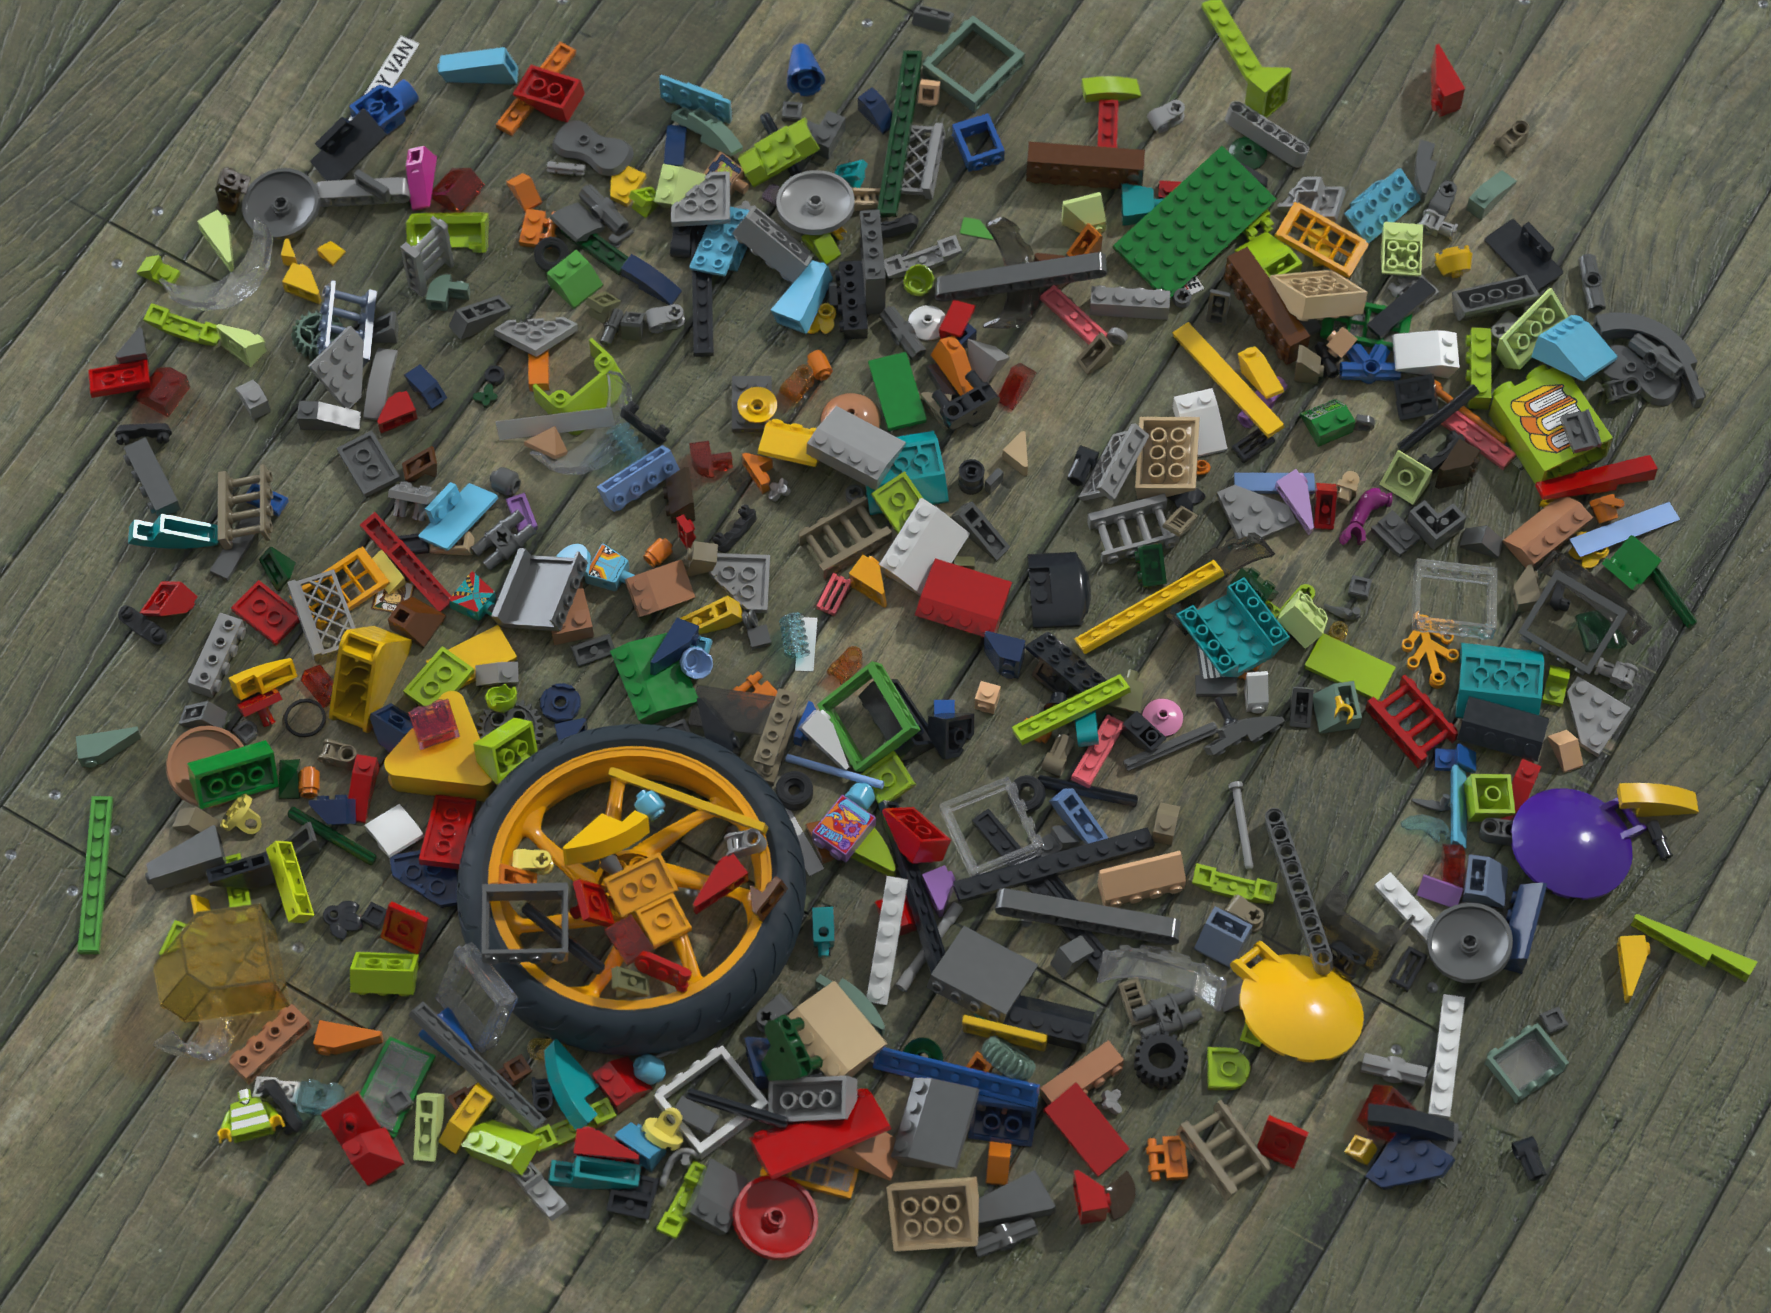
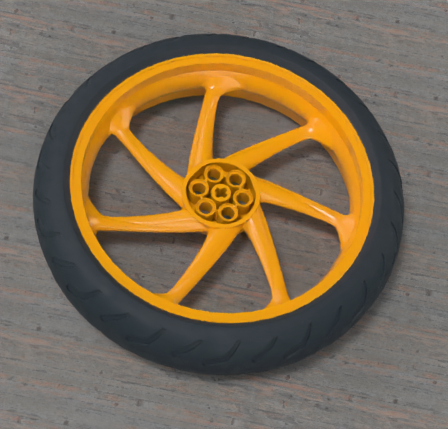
M646 724L604 726L573 734L537 751L519 764L497 785L494 792L486 799L477 813L464 843L457 880L458 917L467 950L481 977L504 1006L521 1021L553 1040L557 1039L563 1044L585 1051L621 1056L662 1053L679 1049L706 1039L741 1018L768 992L785 967L801 928L806 899V872L801 845L785 807L768 783L739 756L709 739L676 728ZM612 767L644 779L664 781L682 786L707 798L714 805L761 821L768 826L767 833H761L767 840L766 849L763 852L750 855L754 868L755 888L763 892L766 885L777 876L784 882L788 890L763 922L753 912L749 889L738 887L725 896L743 903L748 926L739 944L730 956L705 977L701 976L688 934L686 933L672 940L683 967L688 968L692 972L686 992L676 991L667 995L641 1000H612L599 997L612 979L611 969L622 965L644 933V929L635 912L623 918L620 917L609 893H607L614 923L622 924V927L604 962V971L599 975L597 974L589 985L582 987L564 986L547 975L537 964L530 962H521L519 964L505 962L496 965L482 962V884H498L499 864L512 865L513 851L518 848L523 838H529L540 850L549 852L553 863L573 882L582 879L605 886L602 880L611 875L599 867L598 871L595 872L581 863L574 865L564 864L563 850L542 832L541 823L543 815L566 797L585 788L611 781L605 815L621 821L623 792L625 785L628 783L612 778L608 774ZM697 810L660 830L632 849L621 850L615 854L622 868L625 869L656 853H662L674 842L706 820L720 817ZM728 821L737 826L739 831L750 829L739 824L733 823L731 821ZM755 838L752 841V844L756 843L758 841V838ZM666 863L677 887L701 891L709 877L687 868ZM489 901V950L525 949L519 939L522 933L544 931L530 919H524L518 915L509 901ZM568 912V929L600 926L583 921L582 917L578 920L573 919L570 912ZM562 914L548 916L551 921L562 929Z

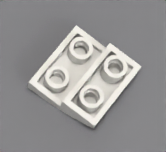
M400 804L365 824L366 831L377 841L379 848L389 858L424 837L420 828Z

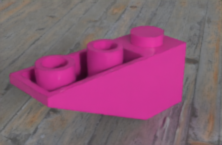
M425 146L408 149L406 171L413 211L428 208L431 202L437 157Z

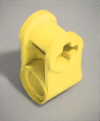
M516 849L513 851V867L534 872L537 875H547L554 868L551 855L546 850Z

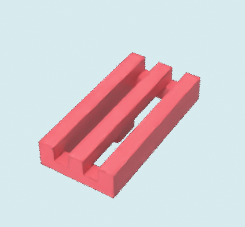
M833 573L816 606L817 609L835 616L851 586L850 579L846 580L843 576L839 577ZM835 581H837V584H836V586H835V588H834V590H833V592H832V594H831V596H830V598H829V600H828L826 606L824 607L823 604H824V602L826 601V599H827V597H828V595H829V593H830V591H831V589H832V587H833ZM844 584L845 586L833 609H829L841 585Z

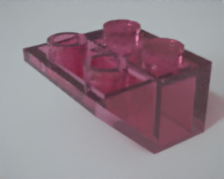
M439 699L425 707L418 706L408 712L420 750L460 737L448 699Z

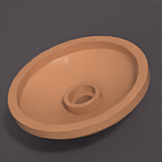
M855 393L842 394L833 398L825 406L821 416L822 423L831 411L838 406L849 413H854L855 416L880 428L881 424L880 412L875 403L869 398Z

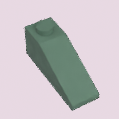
M1501 170L1480 185L1469 197L1466 210L1482 221L1517 183V180Z
M138 727L76 736L78 760L81 767L91 768L97 764H102L140 740L141 734Z

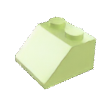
M663 164L654 202L661 207L671 209V206L675 202H680L691 188L703 182L706 175L683 167Z

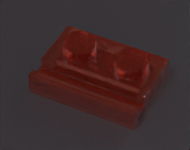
M631 914L605 929V934L627 966L634 962L640 952L654 950Z

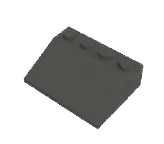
M914 1078L891 1157L905 1167L957 1169L980 1090L933 1078Z

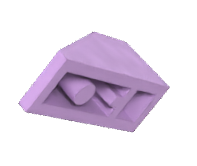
M1295 469L1276 481L1275 489L1309 536L1313 532L1314 525L1307 485L1308 481L1303 473H1299Z

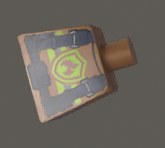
M720 151L703 174L708 175L710 172L730 171V197L735 190L745 194L749 184L743 181V169Z

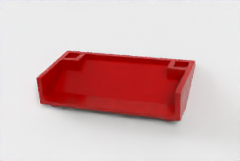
M867 1088L857 1089V1102L848 1119L789 1122L785 1129L773 1127L768 1130H760L754 1136L749 1137L758 1162L773 1180L889 1131L891 1127L873 1094Z

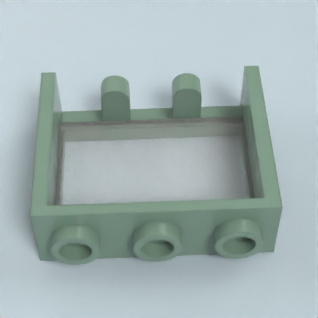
M1538 1023L1532 1027L1531 1025L1526 1026L1520 1031L1521 1034L1516 1038L1514 1036L1510 1037L1503 1043V1047L1500 1049L1494 1048L1486 1055L1485 1066L1487 1065L1513 1098L1515 1104L1564 1072L1569 1064L1568 1060Z

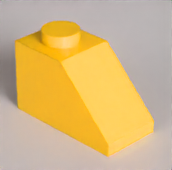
M292 263L282 281L284 291L320 304V293L311 270L303 264Z

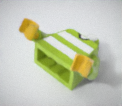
M244 1089L238 1092L239 1102L232 1103L230 1110L226 1112L221 1129L218 1131L219 1143H222L221 1141L225 1138L229 1142H232L233 1138L234 1143H239L274 1134L276 1126L282 1125L285 1127V1124L278 1111L268 1102H262L260 1097L252 1098L251 1091Z

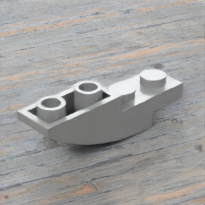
M531 1162L522 1176L509 1172L531 1201L551 1221H554L569 1209L566 1202L548 1184L540 1171Z

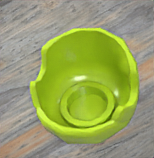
M920 264L911 266L903 279L905 290L914 296L927 294L934 282L932 271L927 266Z
M503 684L501 687L489 689L485 695V700L491 710L505 713L515 706L517 691L515 687L510 689L506 684Z

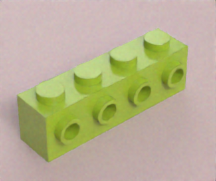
M1471 327L1470 335H1466L1465 345L1468 347L1465 359L1466 364H1468V370L1466 369L1465 379L1468 381V387L1474 384L1478 388L1479 394L1471 399L1468 404L1469 408L1489 409L1491 401V328Z

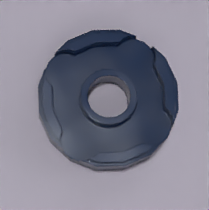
M565 683L554 684L543 692L540 698V707L543 715L549 721L555 723L573 720L578 715L581 709V698L576 689L571 685ZM563 699L566 701V704L558 707L555 705V702Z

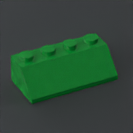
M266 740L187 763L189 780L199 809L237 799L243 796V794L251 795L279 786L274 751Z

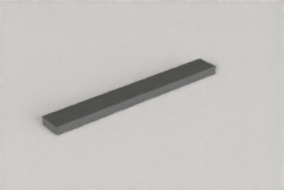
M424 1002L420 1003L409 1013V1016L531 1133L545 1122L546 1118Z

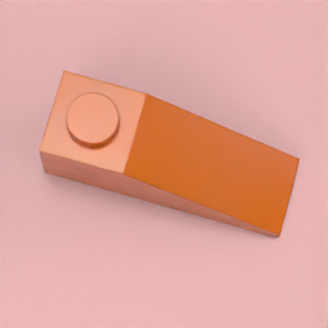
M955 336L940 339L931 356L961 396L973 389L965 379V375L971 371L966 351Z
M319 1020L313 1045L319 1054L329 1056L330 1054L337 1055L383 1043L384 1038L381 1031Z

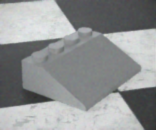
M836 406L817 427L807 442L806 454L877 490L906 445V442Z

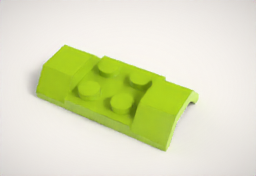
M805 117L789 127L785 126L755 143L754 147L739 155L740 165L753 187L758 186L820 150L807 126L808 121Z

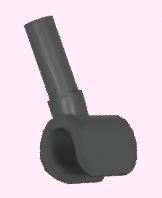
M633 229L628 230L619 237L612 234L609 237V243L615 248H619L622 241L634 233Z

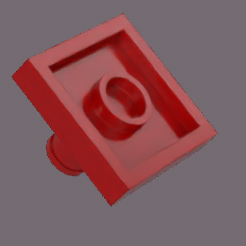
M274 688L264 694L256 695L237 704V707L244 717L257 712L263 727H267L269 723L266 717L271 725L276 722L268 706L283 699L279 691Z
M582 879L574 881L573 886L578 905L570 908L572 918L578 920L582 917L583 921L604 927L614 925L605 886Z
M391 901L387 907L380 938L418 955L422 949L429 918L421 915L419 911L410 910Z
M358 1091L321 1113L322 1118L341 1147L342 1144L361 1133L381 1128V1125Z
M1269 1115L1258 1141L1257 1150L1261 1155L1294 1169L1309 1132L1294 1126L1290 1122H1285Z

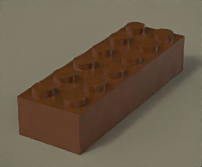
M1029 141L1026 182L1089 186L1091 188L1106 187L1109 189H1122V184L1142 186L1145 150Z
M1248 247L1227 256L1224 275L1225 282L1234 289L1236 298L1243 302L1247 314L1252 315L1257 328L1264 332L1268 344L1273 345L1278 358L1283 360L1286 365L1293 363L1297 359L1299 345L1308 348L1310 335L1297 317L1289 312L1270 278Z

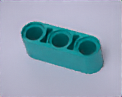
M1096 710L1075 720L1078 747L1099 745Z

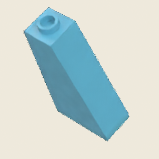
M502 47L440 56V64H438V73L446 82L517 84L518 66L506 48Z
M812 260L774 305L771 312L777 323L805 334L809 331L829 289L828 283L833 280L830 268L825 263Z

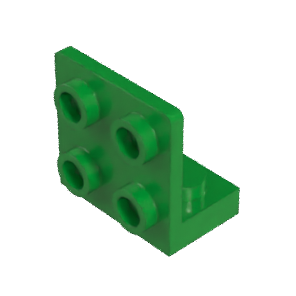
M1630 535L1611 559L1606 558L1602 565L1630 589L1637 591L1662 560L1635 536Z

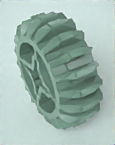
M317 309L314 314L308 311V316L301 314V320H296V326H292L293 332L291 333L292 343L296 347V351L302 353L304 358L309 355L311 361L319 354L317 341L321 331L318 328L323 314L319 313ZM332 315L331 324L343 327L339 318ZM330 332V341L333 342L340 334ZM303 337L311 341V344L305 342L303 340Z
M990 1036L983 1044L981 1049L983 1057L1009 1078L1027 1082L1034 1074L1035 1063L1014 1044L998 1036Z

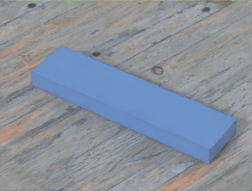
M1234 473V485L1258 494H1279L1275 489L1276 481L1289 473ZM1303 473L1308 481L1309 494H1314V473Z

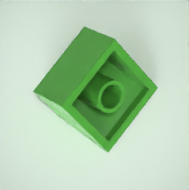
M577 250L547 272L548 285L573 309H576L588 297L603 287L602 281L589 261Z

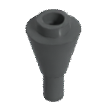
M616 854L599 860L601 862L599 867L610 875L623 870Z

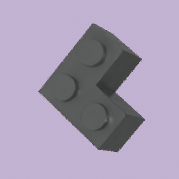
M828 111L820 125L810 121L807 123L812 137L820 148L814 154L826 159H830L846 130V117Z
M1424 500L1410 510L1407 523L1434 550L1464 528L1467 517L1454 503L1437 514Z

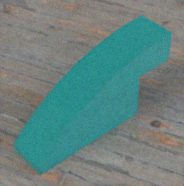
M160 514L154 523L134 519L129 526L128 544L168 549L214 546L218 544V525L166 514Z
M555 1039L544 1050L546 1072L560 1109L577 1131V1128L582 1129L586 1127L598 1115L585 1099L599 1086L559 1040Z
M577 1155L573 1163L551 1160L547 1182L550 1186L579 1189L638 1187L641 1165Z

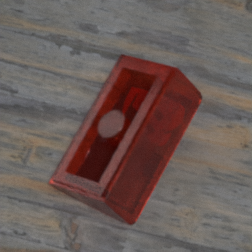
M321 665L304 670L301 682L323 708L329 706L334 680Z

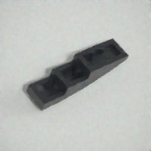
M1368 1104V1126L1389 1127V1133L1410 1134V1139L1454 1142V1122L1412 1109Z

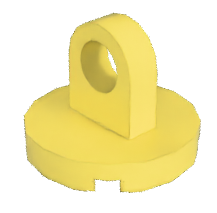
M243 794V796L238 797L227 810V819H222L220 825L224 830L228 832L235 826L247 834H254L260 830L261 818L249 808L252 798L247 794ZM248 819H254L257 824L250 828L245 825V822Z
M667 1108L660 1114L659 1118L646 1119L642 1126V1132H646L644 1136L647 1140L662 1149L672 1147L671 1150L679 1149L683 1142V1136L678 1130L682 1122V1115L675 1108ZM667 1114H670L675 1118L674 1124H671L667 1121Z

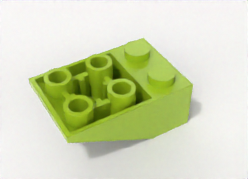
M1266 231L1234 251L1237 252L1248 247L1269 278L1270 275L1301 273L1302 262L1291 248Z

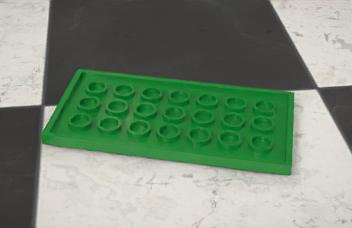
M1221 146L1119 239L1112 248L1154 290L1163 289L1170 291L1171 299L1174 297L1176 290L1187 285L1270 208L1277 199Z

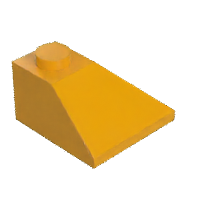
M862 555L849 572L851 586L872 601L886 608L887 602L879 562L871 556L866 557Z

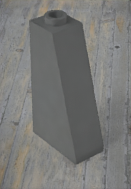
M210 826L146 864L148 872L145 873L148 885L152 884L155 891H159L206 876L207 869L227 864L222 840L216 826Z
M1035 1170L979 1198L978 1229L1013 1223L1030 1216L1034 1219L1055 1213L1056 1206Z

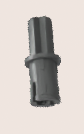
M614 308L608 323H605V330L599 341L603 346H612L615 334L619 332L618 327L623 317L622 310Z

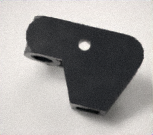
M971 370L965 375V379L973 389L953 401H949L942 389L936 390L931 395L940 407L939 413L943 418L944 425L952 430L967 422L976 427L990 419L1000 401V397L988 382H983L975 370Z

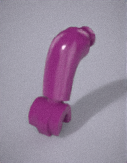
M1371 488L1365 491L1355 506L1350 525L1340 534L1339 542L1345 545L1351 539V534L1357 537V545H1363L1366 542V533L1363 526L1371 511L1377 510L1379 506L1383 507L1386 505V507H1391L1392 493L1388 492L1385 494V492H1381L1380 488Z

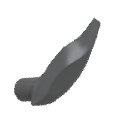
M1324 603L1323 607L1338 617L1348 620H1355L1361 617L1359 615L1360 608L1354 607L1351 610Z
M1443 794L1440 802L1412 799V802L1430 810H1451L1450 806H1448L1451 796L1448 794Z

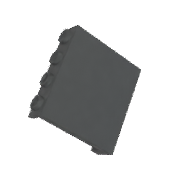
M519 548L491 617L500 627L561 631L584 572L587 569V560L579 551L576 552L574 558L532 556L526 549Z
M963 926L932 972L927 988L951 1000L953 1003L970 1010L972 1013L989 1021L1003 1024L1005 1017L1027 983H1030L1034 978L1038 964Z

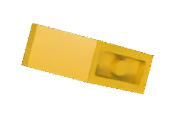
M478 1082L451 1117L438 1142L454 1154H457L469 1131L490 1102H495L496 1098Z

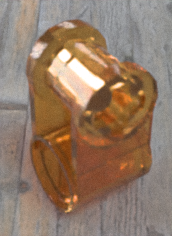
M807 364L798 366L791 376L783 382L779 392L792 402L798 403L814 384L812 367Z
M857 646L848 647L829 666L827 674L839 680L840 685L845 683L862 667V650ZM851 656L858 657L855 661L849 660Z

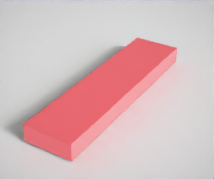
M1055 285L1040 296V300L1088 345L1099 333H1103L1107 338V333Z
M1456 411L1441 423L1449 431H1455L1458 435L1463 434L1466 443L1479 449L1480 454L1502 470L1516 456L1515 452L1459 411Z
M1107 714L1098 729L1099 745L1088 747L1071 776L1072 781L1087 788L1091 787L1121 734L1123 721Z

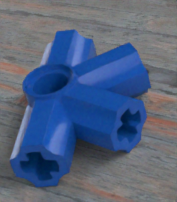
M1357 343L1346 352V356L1351 362H1340L1339 378L1341 380H1361L1366 384H1372L1376 380L1399 381L1401 372L1395 371V363H1385L1390 351L1382 344H1375L1371 353L1368 354L1362 345Z

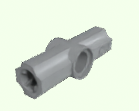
M1365 1053L1361 1072L1383 1077L1385 1081L1391 1083H1401L1402 1081L1424 1086L1428 1067L1406 1063L1404 1059L1396 1056L1385 1058Z

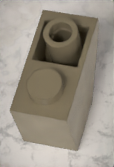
M693 542L683 558V564L688 577L713 571L717 563L718 544Z
M1532 564L1526 567L1511 593L1516 613L1532 610L1543 592L1538 587V573L1534 571Z

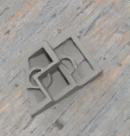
M1303 177L1297 183V186L1288 193L1289 197L1283 203H1279L1277 208L1288 213L1293 203L1299 202L1325 218L1337 221L1346 191L1344 187H1325L1322 177ZM1301 213L1299 215V217L1310 219L1302 215Z

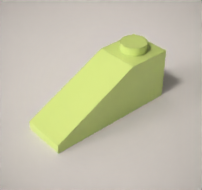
M217 209L198 220V225L201 233L229 271L232 272L234 271L231 234L228 226L230 221L225 214L221 215Z
M422 1093L417 1095L413 1160H436L438 1141L444 1118L445 1094Z

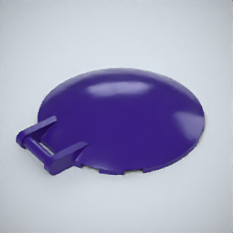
M1568 788L1549 789L1530 797L1517 811L1511 826L1512 849L1523 871L1535 883H1547L1546 888L1552 890V894L1568 899L1575 897L1581 898V900H1589L1607 895L1623 882L1632 863L1633 849L1631 839L1643 834L1647 827L1644 823L1641 824L1631 808L1621 809L1633 826V828L1628 830L1615 809L1619 808L1618 797L1604 803L1600 799L1582 791Z

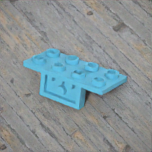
M660 75V95L663 100L691 110L702 108L721 122L731 123L730 100L723 98L720 94L693 84H685Z
M1399 168L1386 179L1373 183L1349 203L1351 208L1345 212V215L1358 235L1366 240L1367 243H1370L1382 233L1384 222L1394 223L1420 201V196L1405 173Z
M730 207V224L707 226L689 266L691 270L719 276H726L728 269L731 271L738 270L748 246L738 242L732 233L749 210Z
M450 482L425 508L431 523L419 534V538L449 551L498 500L497 494L471 483L467 484L459 493L456 484Z

